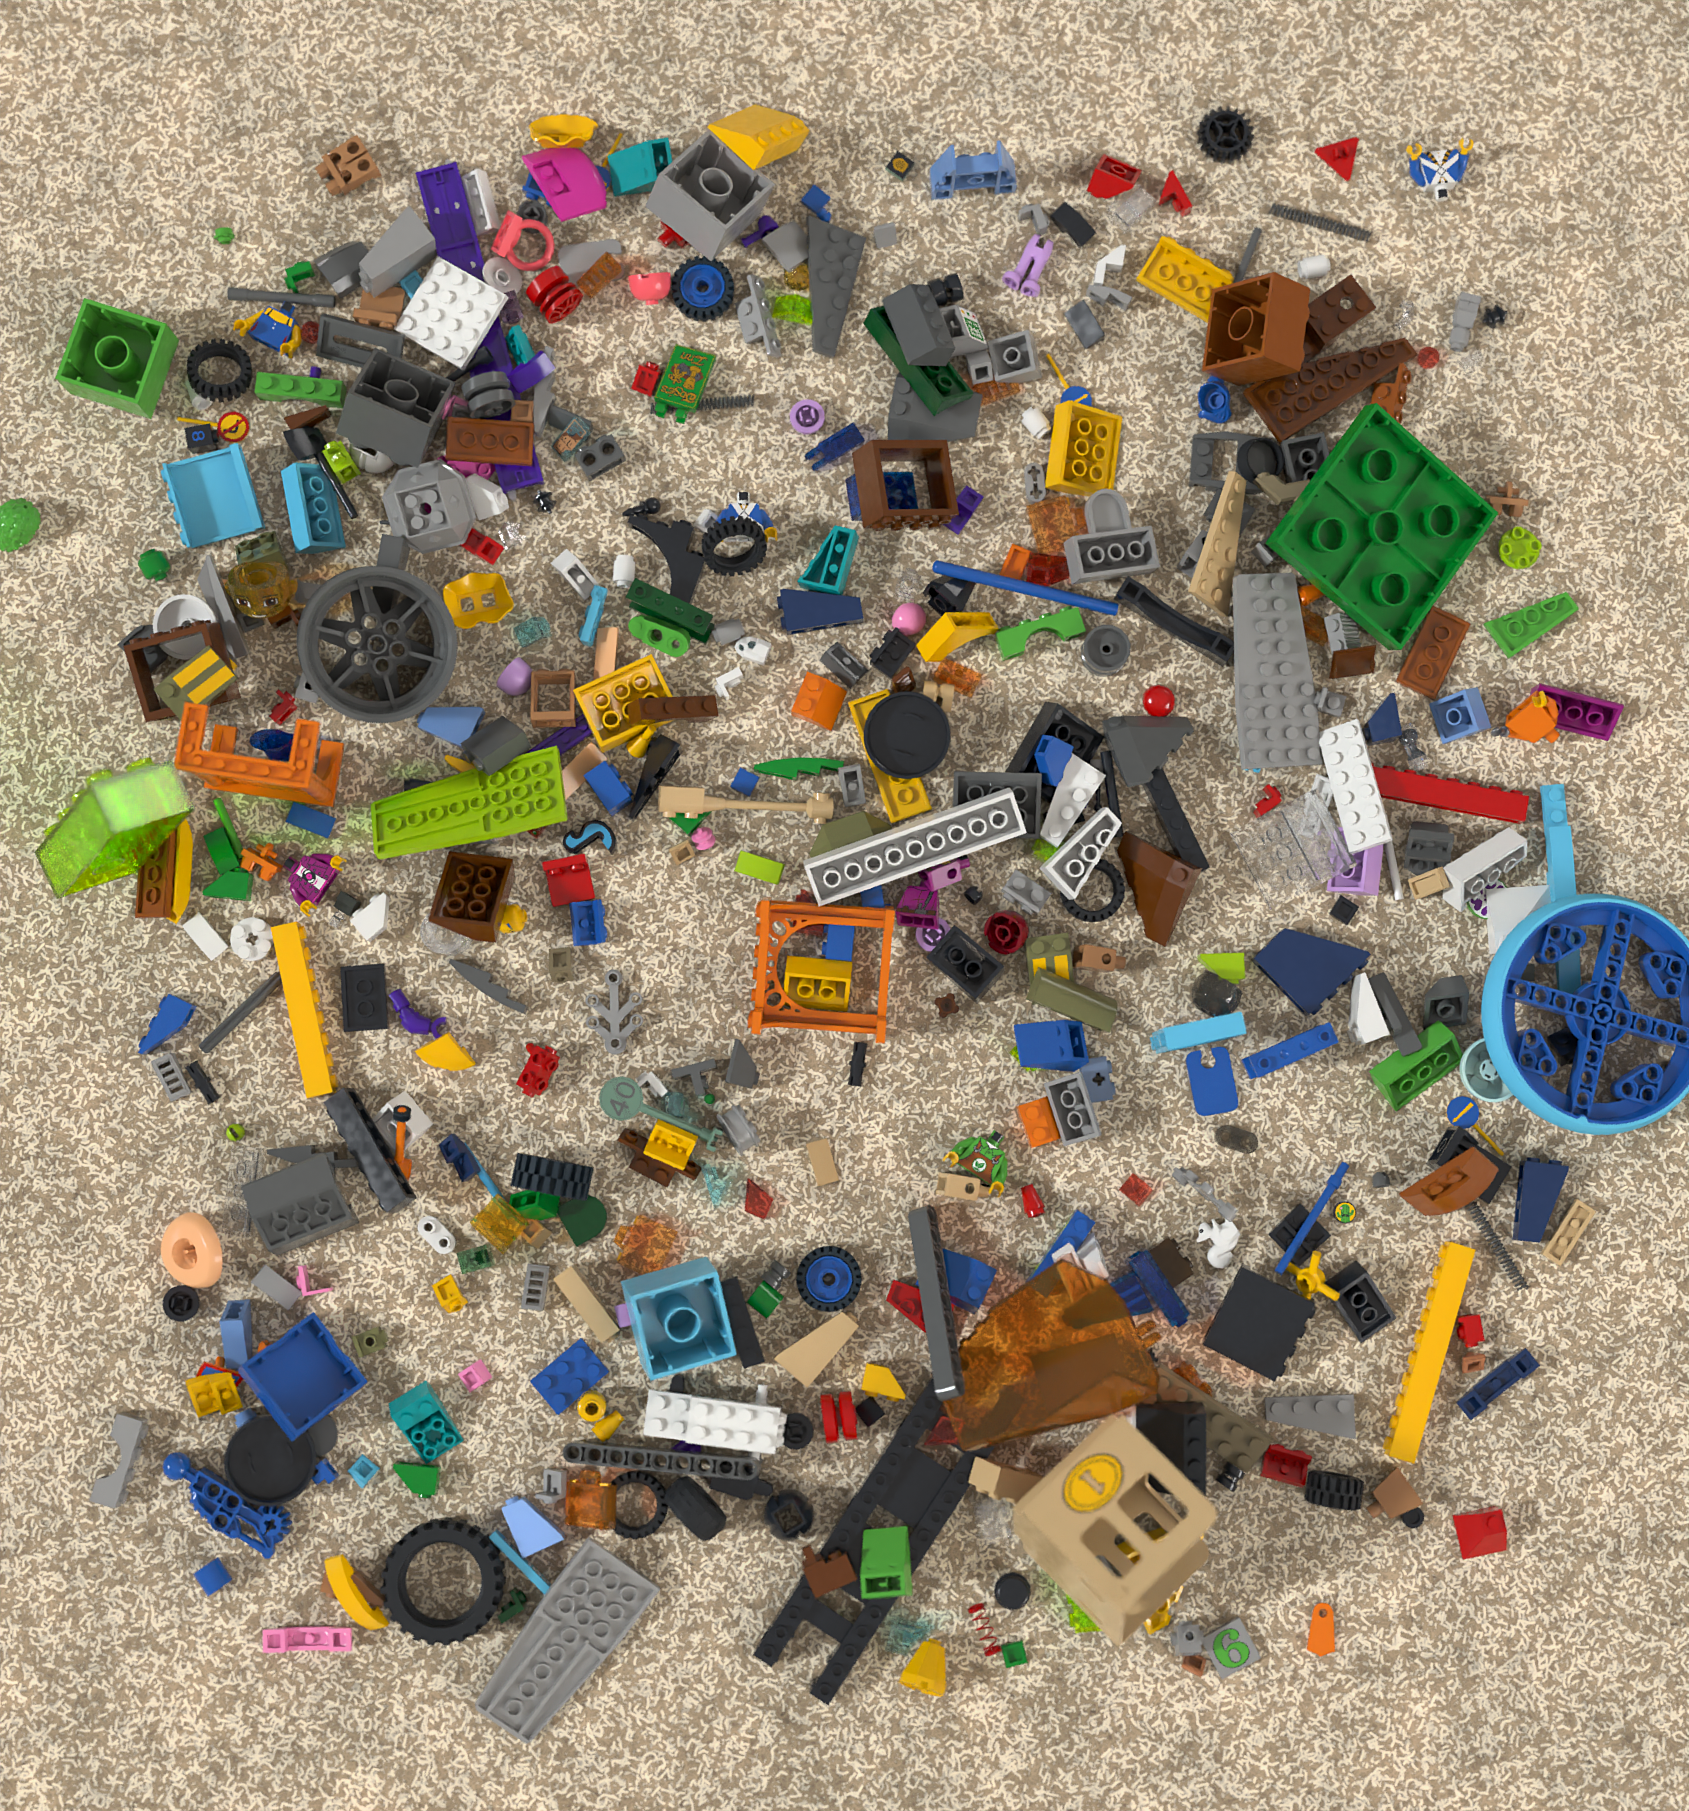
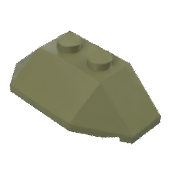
M865 811L826 823L820 829L809 853L810 857L812 858L891 830L892 827L890 824Z

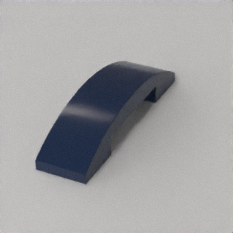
M1524 1348L1495 1367L1472 1386L1456 1403L1471 1421L1488 1408L1487 1405L1518 1380L1527 1377L1540 1365L1530 1352Z

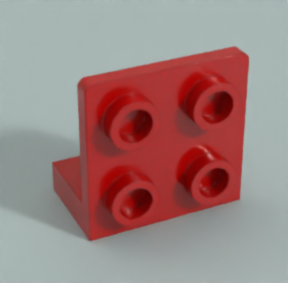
M585 853L542 862L553 907L595 898L588 859Z

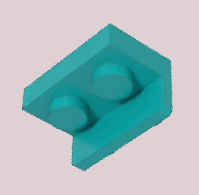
M520 325L513 326L505 340L518 366L520 363L526 364L535 356V353L526 333L522 331Z

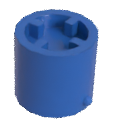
M219 1557L193 1574L207 1597L233 1580Z

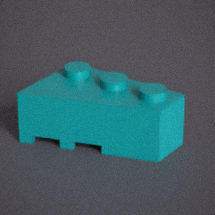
M836 525L833 527L815 558L808 564L809 567L798 579L797 582L801 588L819 593L843 595L859 540L856 530Z

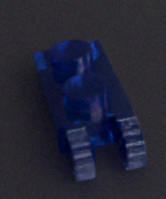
M854 422L818 443L817 447L807 452L804 457L806 460H810L820 452L823 454L824 458L815 462L811 467L813 471H817L827 463L830 464L865 442V439Z

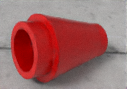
M1033 1184L1022 1187L1024 1213L1028 1215V1218L1044 1214L1045 1205Z

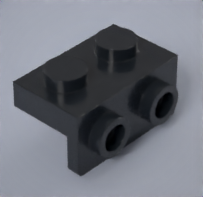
M897 627L893 631L890 629L882 638L884 641L880 648L876 646L869 656L872 658L870 665L890 680L916 647V644L900 633Z
M1569 1027L1547 1036L1548 1043L1559 1057V1065L1562 1067L1566 1064H1573L1578 1039L1571 1033ZM1594 1030L1591 1033L1593 1040L1596 1037Z

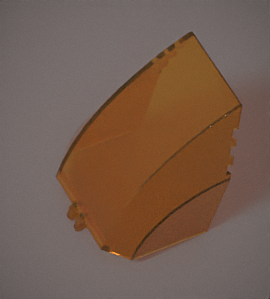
M1061 1258L994 1304L987 1311V1317L983 1321H978L973 1326L975 1330L967 1338L963 1337L959 1341L960 1346L958 1349L965 1393L963 1396L942 1402L963 1451L992 1447L1100 1419L1132 1407L1158 1392L1160 1376L1147 1348L1161 1340L1162 1336L1160 1332H1154L1142 1339V1336L1156 1327L1155 1321L1149 1320L1136 1327L1125 1301L1104 1277Z

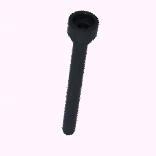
M484 345L477 350L476 357L470 360L464 371L458 368L445 378L455 382L480 364L488 365L494 361V357Z

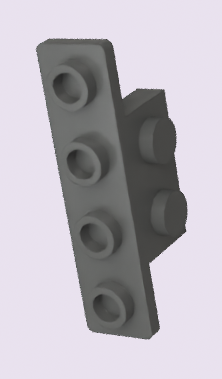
M1383 972L1368 978L1387 1029L1401 1055L1405 1057L1421 1050L1422 1045L1386 974Z

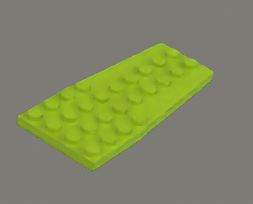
M553 746L519 755L490 776L474 768L374 801L371 804L374 854L378 859H386L504 837L567 821L558 747Z

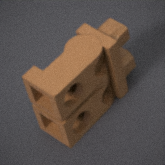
M358 135L333 149L328 155L326 153L321 156L324 161L315 167L322 180L331 174L333 175L334 179L325 184L331 196L341 192L346 195L366 181L382 176Z

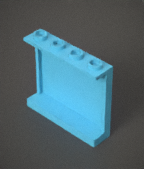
M235 443L225 449L170 464L162 463L163 470H161V475L164 482H168L170 490L167 491L170 503H174L176 509L173 512L176 523L181 526L180 538L182 544L186 545L187 548L192 549L265 529L240 444Z

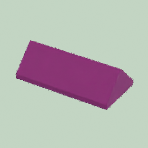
M1541 683L1531 688L1530 692L1531 695L1536 690L1539 692L1544 691L1546 696L1555 699L1558 716L1557 725L1554 728L1605 741L1609 740L1624 708V704Z

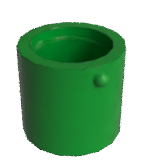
M763 1280L746 1303L767 1319L784 1296Z

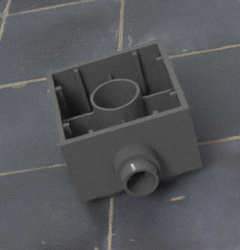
M374 348L347 393L336 434L348 438L349 442L356 447L372 448L386 454L396 464L403 466L412 465L418 468L443 423L442 416L448 400L452 396L456 382Z

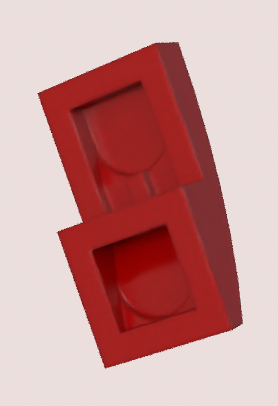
M471 528L466 542L459 545L492 566L505 549V547L490 537L484 536Z

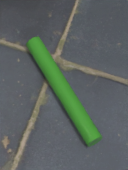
M217 798L213 800L236 856L238 860H241L244 857L241 855L243 847L222 799Z

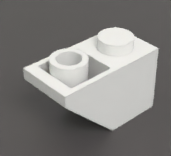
M384 892L381 895L379 893L374 895L369 900L370 904L364 909L361 907L352 915L354 918L350 920L369 942L373 941L387 929L390 898Z

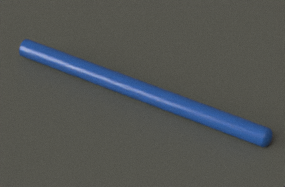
M936 560L932 566L934 573L1113 616H1116L1118 611V603L939 560Z

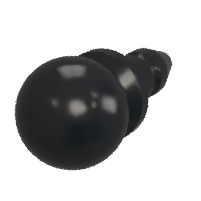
M650 497L645 502L640 501L638 506L625 510L622 516L629 517L630 514H643L644 516L656 514L661 508L660 501L657 498Z

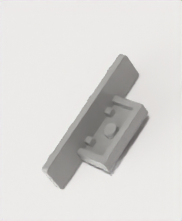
M750 274L747 276L752 295L735 303L744 341L746 344H752L763 338L767 354L779 358L782 356L780 350L781 343L777 339L776 324L770 313L771 306L766 298L765 283L761 277Z

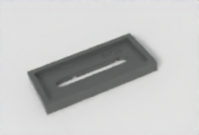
M325 313L320 315L316 356L363 368L372 352L352 345L338 343L334 336L339 335L384 347L387 353L402 359L405 341L404 334Z

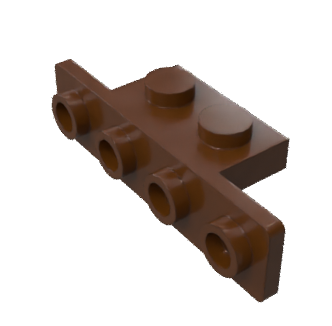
M624 1128L620 1134L618 1141L636 1150L628 1168L665 1187L669 1186L675 1172L695 1181L702 1170V1167L691 1160L687 1161L684 1170H680L651 1158L643 1153L649 1139L627 1128Z

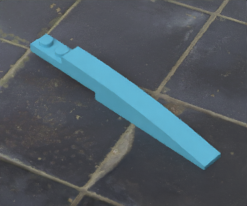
M1564 784L1540 786L1548 864L1546 878L1547 885H1550L1551 902L1576 895L1571 826H1568ZM1573 934L1570 935L1572 943L1575 941ZM1580 948L1555 962L1557 989L1559 991L1572 994L1581 986Z

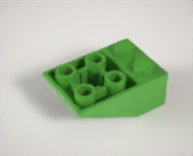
M908 1526L864 1530L860 1573L862 1598L879 1599L913 1596Z

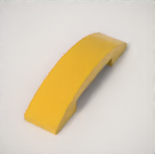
M340 1554L326 1558L324 1563L330 1585L338 1601L349 1616L359 1625L370 1631L387 1627L389 1622L379 1607L371 1608L350 1578L354 1570L345 1556Z

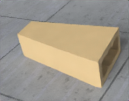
M576 1264L570 1266L553 1279L601 1343L605 1340L610 1343L620 1336L617 1333L621 1329Z
M841 1311L776 1354L774 1360L808 1388L859 1327L856 1323L858 1318L850 1311L847 1313Z

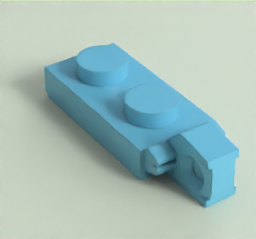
M594 585L590 593L593 600L591 606L588 605L586 608L585 625H582L579 630L580 641L588 647L593 645L608 593L607 588Z

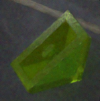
M798 294L776 297L772 318L812 326L811 301Z

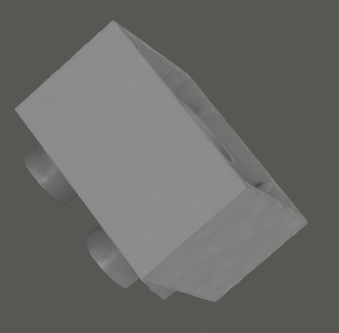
M709 129L659 173L645 207L690 243L698 252L712 261L760 216L775 184L759 170L751 169Z

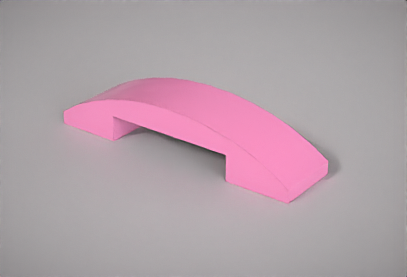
M299 1626L264 1629L263 1653H285L286 1651L302 1650L352 1651V1627Z

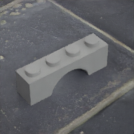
M125 1412L116 1415L110 1436L116 1440L120 1447L121 1461L113 1474L96 1479L89 1501L114 1509L126 1502L128 1497V1491H126L127 1484L133 1480L135 1474L133 1465L135 1460L138 1461L142 1452V1448L139 1446L149 1430V1426L146 1425L148 1419Z

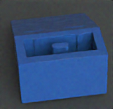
M1056 1020L1014 1025L1020 1067L1075 1072L1089 1063L1082 1022Z

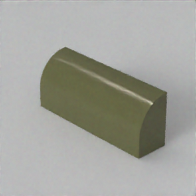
M1040 967L1036 971L1026 1000L1073 1020L1080 1021L1102 1032L1110 1033L1117 1013V1001Z

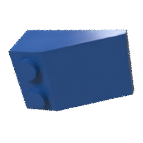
M942 1248L951 1303L975 1314L979 1310L997 1270L979 1260Z

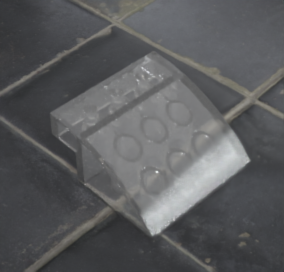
M1317 788L1273 809L1230 833L1270 910L1357 866Z

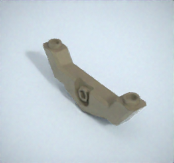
M1269 472L1258 474L1257 478L1253 480V483L1278 506L1289 503L1294 504L1310 482V480L1285 484L1276 475H1270Z

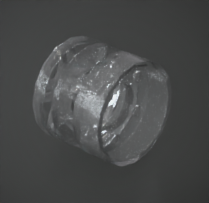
M429 914L425 916L421 923L420 934L422 942L428 949L438 954L456 956L469 948L473 941L472 939L451 931L453 936L449 937L447 936L446 928L429 922Z

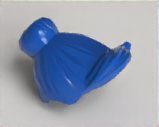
M1210 376L1207 382L1200 387L1198 392V402L1201 408L1198 417L1200 419L1204 418L1218 424L1225 423L1230 419L1232 415L1230 410L1231 397L1228 388L1224 385L1223 379Z

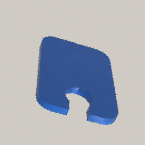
M1224 1047L1211 1048L1212 1055L1215 1058V1065L1210 1069L1204 1068L1201 1064V1050L1193 1051L1186 1057L1195 1110L1201 1116L1230 1112L1238 1106L1228 1050Z

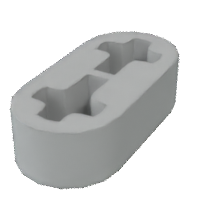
M1030 463L1024 471L1026 498L1030 503L1037 505L1043 502L1046 495L1044 471L1040 464ZM1032 468L1040 473L1037 474L1036 481H1033L1032 475H1028ZM1033 486H1037V492L1042 493L1038 499H1035L1034 495H1030L1033 493Z

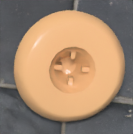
M188 1212L178 1216L168 1225L161 1242V1257L168 1272L177 1281L191 1288H207L214 1285L222 1272L223 1257L219 1238L211 1223L201 1214Z

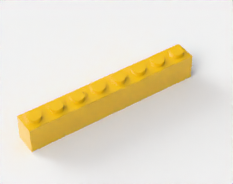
M298 922L270 927L306 1098L312 1099L336 1093L335 1088L338 1087V1080L336 1075H332L331 1066H334L332 1054H328L326 1045H329V1038L327 1032H323L324 1014L318 1009L317 1003L320 1002V995L317 989L314 990L313 981H316L314 969H310L308 960H311V953L309 947H305L304 939L307 938L305 927L301 926Z

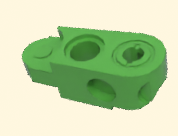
M642 614L633 617L629 621L628 628L633 636L670 656H682L690 648L689 633L676 625ZM655 629L661 631L662 639H659L655 636ZM678 640L680 645L673 644V641Z

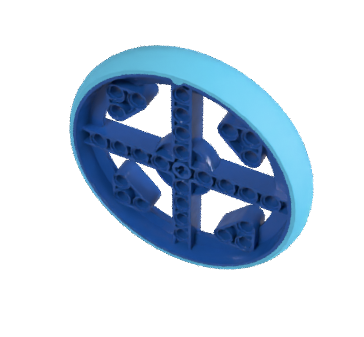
M1587 893L1561 898L1544 905L1518 923L1504 939L1490 964L1484 983L1481 1003V1020L1486 1047L1496 1071L1511 1093L1525 1107L1547 1122L1567 1130L1591 1135H1611L1641 1128L1658 1120L1677 1106L1689 1093V940L1667 918L1652 908L1632 899L1609 894ZM1616 924H1617L1618 927H1619V933H1618V934H1617V932H1616V930H1615ZM1585 925L1604 926L1591 982L1583 984L1570 994L1521 980V976L1533 956L1539 964H1550L1558 962L1582 947L1586 942V934L1577 927ZM1551 928L1555 932L1554 937L1550 935ZM1571 934H1573L1575 938L1574 943H1572L1570 940ZM1631 934L1641 939L1655 951L1642 954L1638 960L1639 967L1658 998L1669 999L1679 996L1680 1025L1632 1012L1627 997L1619 989ZM1611 946L1614 947V955L1610 951ZM1546 949L1550 953L1549 959L1545 956ZM1651 958L1654 959V966L1651 965ZM1671 964L1674 965V972L1671 971ZM1606 967L1610 970L1609 976L1606 974ZM1667 984L1670 988L1669 993L1666 991ZM1516 985L1520 989L1519 995L1515 993ZM1602 988L1605 990L1604 997L1601 995ZM1537 991L1540 994L1539 1001H1537L1535 998V994ZM1557 997H1558L1559 1000H1560V1006H1559V1007L1556 1005V998H1557ZM1515 1002L1565 1016L1571 1033L1578 1039L1566 1095L1553 1088L1541 1077L1553 1075L1557 1070V1062L1538 1030L1522 1029L1517 1032ZM1577 1003L1580 1005L1579 1013L1576 1010ZM1617 1015L1620 1016V1023H1619V1024H1618L1617 1021H1616ZM1637 1021L1640 1022V1029H1639V1030L1637 1029V1026H1636ZM1657 1027L1660 1028V1035L1656 1032ZM1592 1030H1594V1032H1595V1034H1596V1037H1595L1594 1040H1593V1038H1592V1036H1591ZM1677 1033L1680 1034L1679 1041L1677 1040ZM1527 1034L1530 1036L1529 1044L1525 1040ZM1624 1034H1629L1675 1048L1664 1070L1655 1063L1641 1064L1611 1083L1610 1092L1613 1097L1620 1099V1101L1593 1103L1605 1046L1616 1042ZM1588 1051L1591 1055L1590 1061L1586 1057ZM1522 1055L1525 1057L1524 1065L1521 1064ZM1542 1061H1544L1546 1065L1544 1071L1541 1068ZM1648 1069L1651 1071L1650 1078L1647 1076ZM1583 1073L1586 1075L1585 1082L1582 1081ZM1623 1085L1626 1086V1092H1625V1094H1624L1623 1091H1622V1086H1623ZM1643 1090H1645V1092H1646V1098H1645V1099H1644L1643 1096H1642ZM1578 1094L1581 1096L1580 1104L1577 1102Z

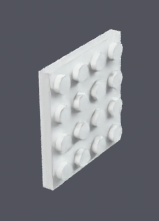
M437 257L397 322V326L394 327V330L404 334L406 338L464 371L508 300V297L444 259Z

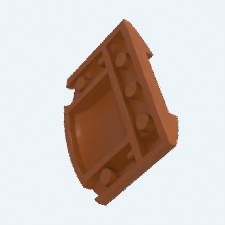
M1473 1146L1400 1192L1399 1195L1424 1216L1447 1214L1461 1209L1477 1199L1492 1183L1499 1169Z

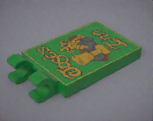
M675 344L654 396V400L657 402L655 407L657 417L664 418L668 407L672 406L677 408L675 417H677L676 422L685 424L688 413H695L716 362V355Z

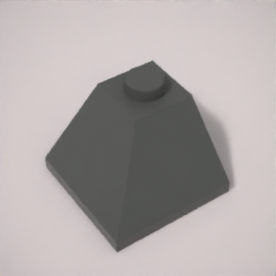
M1462 975L1440 978L1425 994L1423 1030H1426L1427 1027L1438 1020L1446 1027L1467 1024L1469 990Z
M735 1039L725 1082L752 1089L753 1085H758L760 1072H756L757 1067L741 1041Z

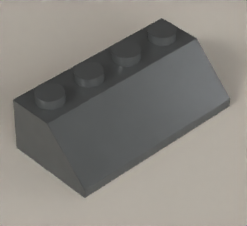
M909 284L885 297L882 301L908 365L946 366L955 350V345L930 286Z

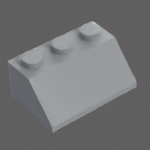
M1082 1072L1044 1083L1064 1146L1102 1135Z

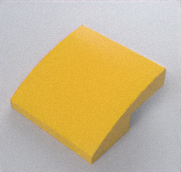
M214 1373L185 1380L198 1418L220 1410L221 1415L243 1408L231 1373Z

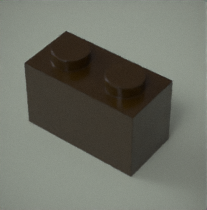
M1165 1237L1146 1250L1145 1253L1168 1286L1174 1289L1194 1274L1192 1271L1194 1266L1187 1256L1182 1257L1179 1252L1181 1247L1174 1238L1170 1240L1169 1237Z

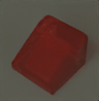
M1133 1173L1119 1189L1138 1207L1153 1191L1148 1184Z

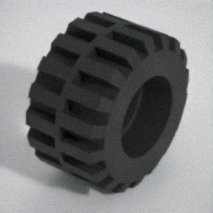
M1321 1470L1309 1471L1304 1499L1311 1504L1322 1507L1356 1511L1361 1509L1364 1481L1358 1477Z

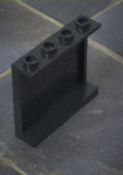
M1242 1263L1202 1340V1344L1275 1382L1277 1377H1282L1287 1366L1284 1365L1288 1357L1292 1358L1297 1346L1294 1344L1297 1338L1301 1339L1307 1328L1304 1326L1307 1319H1312L1316 1312L1315 1300L1313 1298L1308 1299L1250 1269V1266Z

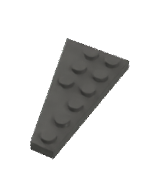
M808 215L806 217V225H808L807 245H809L810 311L812 312L813 324L811 326L812 351L833 358L837 350L866 237Z

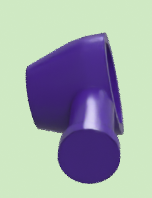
M762 216L758 220V231L745 238H741L744 247L747 248L750 244L767 236L766 232L770 230L773 232L779 226L770 216Z

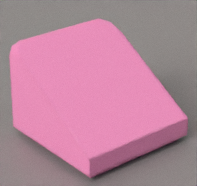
M481 1359L458 1374L469 1392H472L492 1378Z

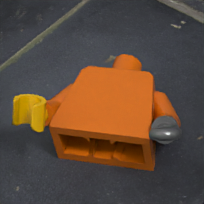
M1536 690L1506 715V726L1500 729L1495 727L1491 731V735L1493 737L1500 735L1501 737L1530 741L1531 743H1536L1544 737L1550 743H1553L1560 736V733L1554 729L1557 725L1558 716L1555 699L1546 696L1544 691L1539 692Z

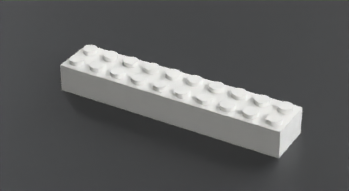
M1009 787L806 859L803 863L818 906H822L1027 832L1013 791Z

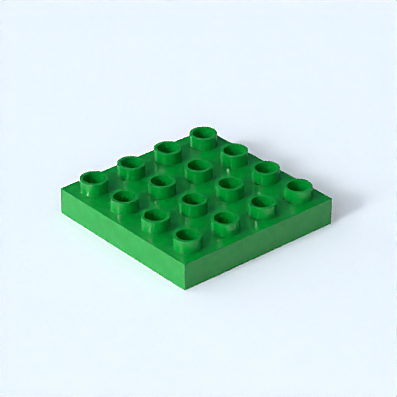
M1374 403L1363 407L1268 538L1266 544L1388 650H1401L1499 513L1381 406Z

